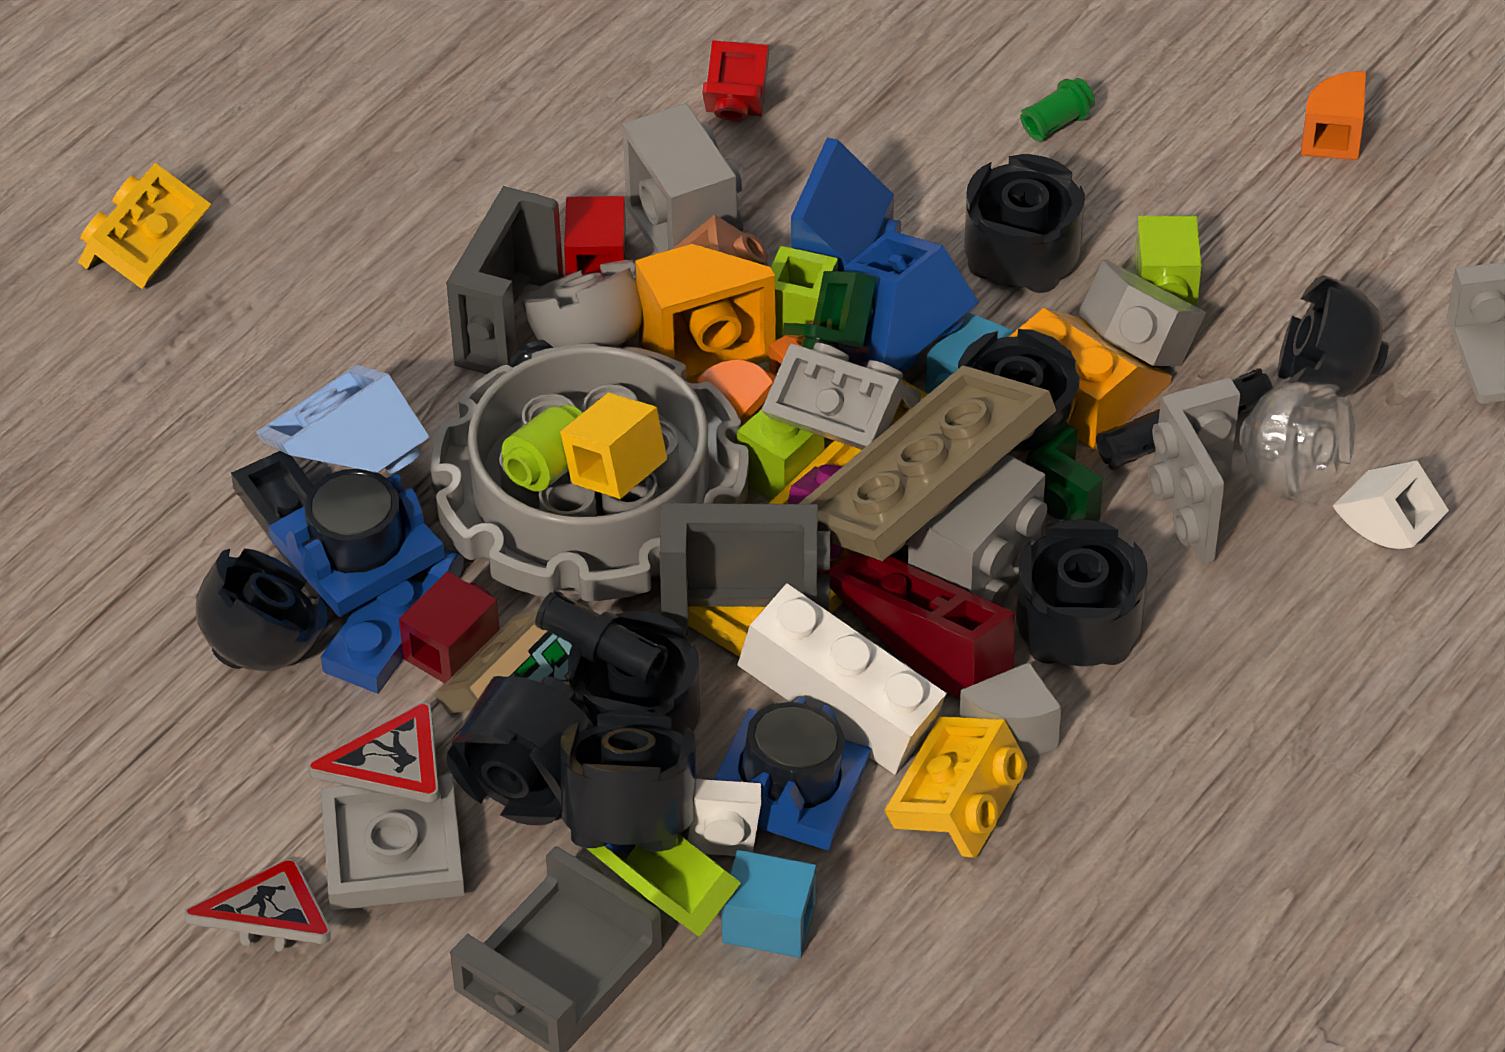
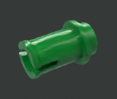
M1066 78L1058 83L1056 91L1035 104L1022 109L1020 119L1029 136L1039 142L1073 119L1078 121L1086 119L1090 114V109L1095 106V98L1085 81L1080 78H1075L1074 80Z

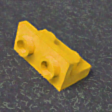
M154 163L141 179L132 174L123 183L112 200L117 207L109 216L99 211L90 221L80 236V239L87 245L78 263L88 270L99 257L143 289L203 219L211 203L157 163Z
M939 716L884 809L893 828L949 832L962 857L976 858L988 836L994 830L1000 815L1027 769V761L1005 719Z

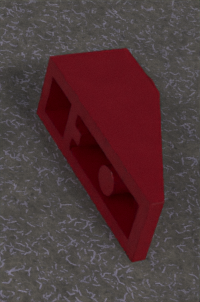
M854 552L830 568V570L824 572L830 573V589L903 662L929 682L954 697L960 699L962 689L1014 669L1015 612L891 556L881 561Z

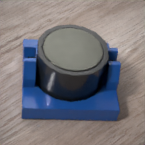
M343 469L326 475L312 486L305 498L304 507L268 526L270 540L339 617L445 558L443 542L424 523L423 511L412 488L403 490L401 477L398 473L385 478L377 472L362 469Z
M799 697L793 702L774 703L759 711L749 708L714 780L761 783V807L757 828L830 851L867 769L872 748L845 740L841 726L831 707L824 705L822 709L809 706L806 704L805 698Z

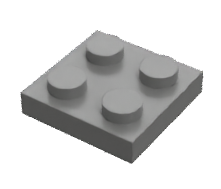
M452 774L438 775L440 797L432 803L349 785L320 788L328 896L331 911L465 896Z

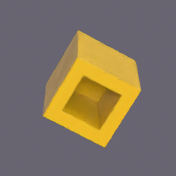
M609 392L560 431L571 483L618 499L625 496L667 460L657 407Z

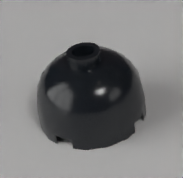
M1326 275L1315 278L1301 297V300L1311 303L1302 319L1292 316L1288 324L1280 350L1278 377L1282 379L1290 377L1288 381L1281 385L1283 390L1318 400L1345 397L1359 389L1369 375L1377 376L1385 364L1389 346L1387 342L1382 341L1383 324L1378 308L1362 291Z
M1018 329L1017 337H1003L997 339L998 331L985 334L966 348L958 362V369L964 365L1049 390L1056 412L1039 425L1028 439L1020 442L1011 451L1025 452L1039 448L1043 443L1049 442L1063 432L1075 412L1080 384V376H1078L1075 370L1076 361L1071 351L1055 338L1034 330Z
M246 548L243 549L238 558L229 557L230 549L223 550L203 579L196 595L197 623L206 641L212 647L215 657L231 668H245L256 671H274L298 661L312 646L328 621L326 604L320 595L312 604L310 599L301 591L307 580L277 558Z

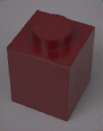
M447 571L399 618L403 659L445 684L500 630L497 599L493 598L489 591L476 583L469 584Z

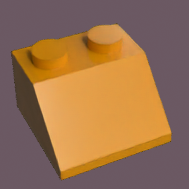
M695 244L685 245L635 260L636 284L643 313V322L638 329L639 344L642 349L662 354L686 365L687 382L689 383L698 382L697 378L707 369L727 360H746L754 364L769 361V344L776 341L775 274L771 267Z
M1042 308L1018 328L1030 329L1051 336L1071 351L1076 361L1075 370L1078 376H1080L1078 403L1068 424L1077 429V439L1094 450L1097 448L1096 435L1099 432L1125 424L1171 384L1172 375L1158 366H1152L1104 340L1080 317ZM1018 329L1009 337H1017Z

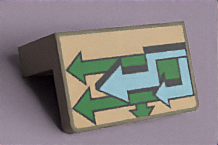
M539 609L515 614L434 693V696L447 713L452 714L471 710L485 687L495 676L522 677L540 682L544 677H554L569 685L568 656L572 644L535 626V619Z

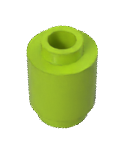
M568 404L561 405L560 407H548L506 438L502 444L503 467L508 477L519 486L532 491H543L567 473L569 469L560 431L583 412Z

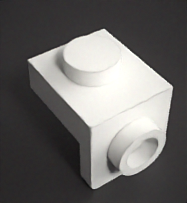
M696 779L694 794L695 818L686 829V840L704 854L736 856L737 850L753 853L761 807V783Z

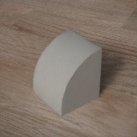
M1029 662L961 690L959 717L1005 719L1025 758L1038 756L1058 748L1061 706Z

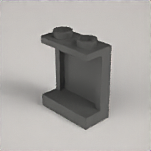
M506 186L501 188L446 282L454 366L488 374L502 365H509L511 356L517 350L514 305L524 287L528 284L541 287L563 277L559 204L555 199Z
M661 503L659 555L662 616L676 622L683 629V636H688L689 606L766 607L786 583L826 611H829L830 573H817V570H830V531H817V504Z
M555 846L546 855L547 876L544 881L484 943L467 933L450 951L455 991L547 1051L567 1052L662 950L661 916L655 904L636 889H625L604 876L599 867L591 860L582 856L574 857L560 847Z

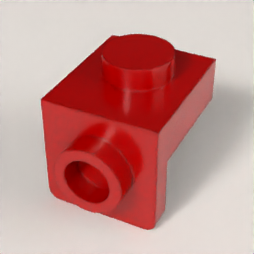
M712 40L707 82L703 83L702 91L706 112H714L715 116L731 121L745 120L748 115L762 116L769 61L768 45Z

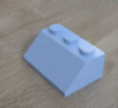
M355 365L256 431V434L263 443L291 456L372 472H379L386 468L389 474L402 469L414 461L421 454L417 445L429 438V435L390 375L360 365Z

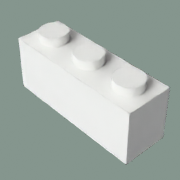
M787 583L750 625L737 664L789 702L802 697L806 699V704L819 709H822L824 705L831 707L841 726L845 740L872 748L870 758L894 775L897 774L930 733L946 695L943 690Z

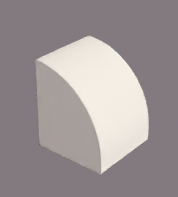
M1418 460L1368 470L1333 505L1340 517L1361 536L1373 543L1393 549L1414 547L1449 511Z

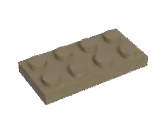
M962 365L799 504H817V531H830V543L883 561L889 555L900 550L906 540L933 517L944 512L950 502L977 479L988 474L994 464L1020 442L1028 439L1039 425L1056 412L1050 392L1046 389Z

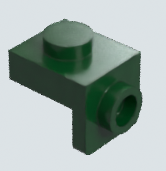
M824 271L813 324L784 323L782 335L802 340L801 347L811 350L815 343H823L836 349H862L867 323L870 321L874 311L873 292L876 277L858 272Z
M1068 424L1066 429L1049 442L1043 443L1039 448L1031 450L1026 464L1045 474L1044 503L1047 504V512L1051 516L1064 521L1075 519L1099 521L1104 478L1075 461L1077 429Z

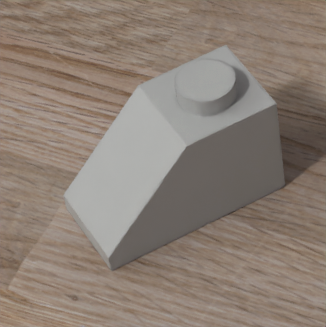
M1102 260L1079 310V314L1104 340L1152 366H1181L1206 314L1205 311L1109 260Z

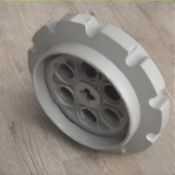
M594 343L565 345L537 351L532 354L531 359L513 368L509 365L498 367L479 379L459 397L460 419L446 420L441 423L431 454V477L433 490L437 493L438 518L443 530L455 548L469 560L479 557L489 558L491 577L517 590L546 597L550 592L553 593L554 590H558L562 593L581 595V599L584 601H603L634 596L650 591L651 581L660 577L661 503L745 504L749 486L748 448L737 444V430L741 428V421L728 399L711 382L704 381L697 384L687 382L686 365L662 354L636 347L621 349L599 346ZM608 392L657 407L667 460L621 499L572 484L569 471L545 490L532 491L514 483L504 470L502 444L504 440L548 407H560L561 405L568 404L584 412Z

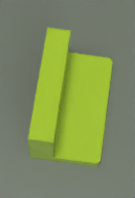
M678 834L677 846L670 850L652 852L641 848L637 844L626 860L607 846L586 848L644 897L699 937L741 884L740 881L680 834Z

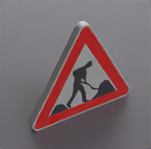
M418 703L310 761L308 764L310 776L427 803L437 801L440 797L433 717L430 704Z
M284 859L185 909V922L187 924L239 932L240 943L243 946H249L255 934L275 937L274 949L276 951H282L288 939L317 944H325L331 939V929L297 862L291 859Z

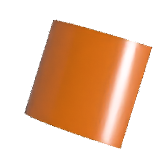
M1366 71L1336 74L1320 82L1311 91L1306 105L1301 155L1358 160L1364 121Z
M727 360L707 369L697 378V381L699 383L704 381L711 382L723 393L735 409L742 427L762 409L776 375L746 360Z

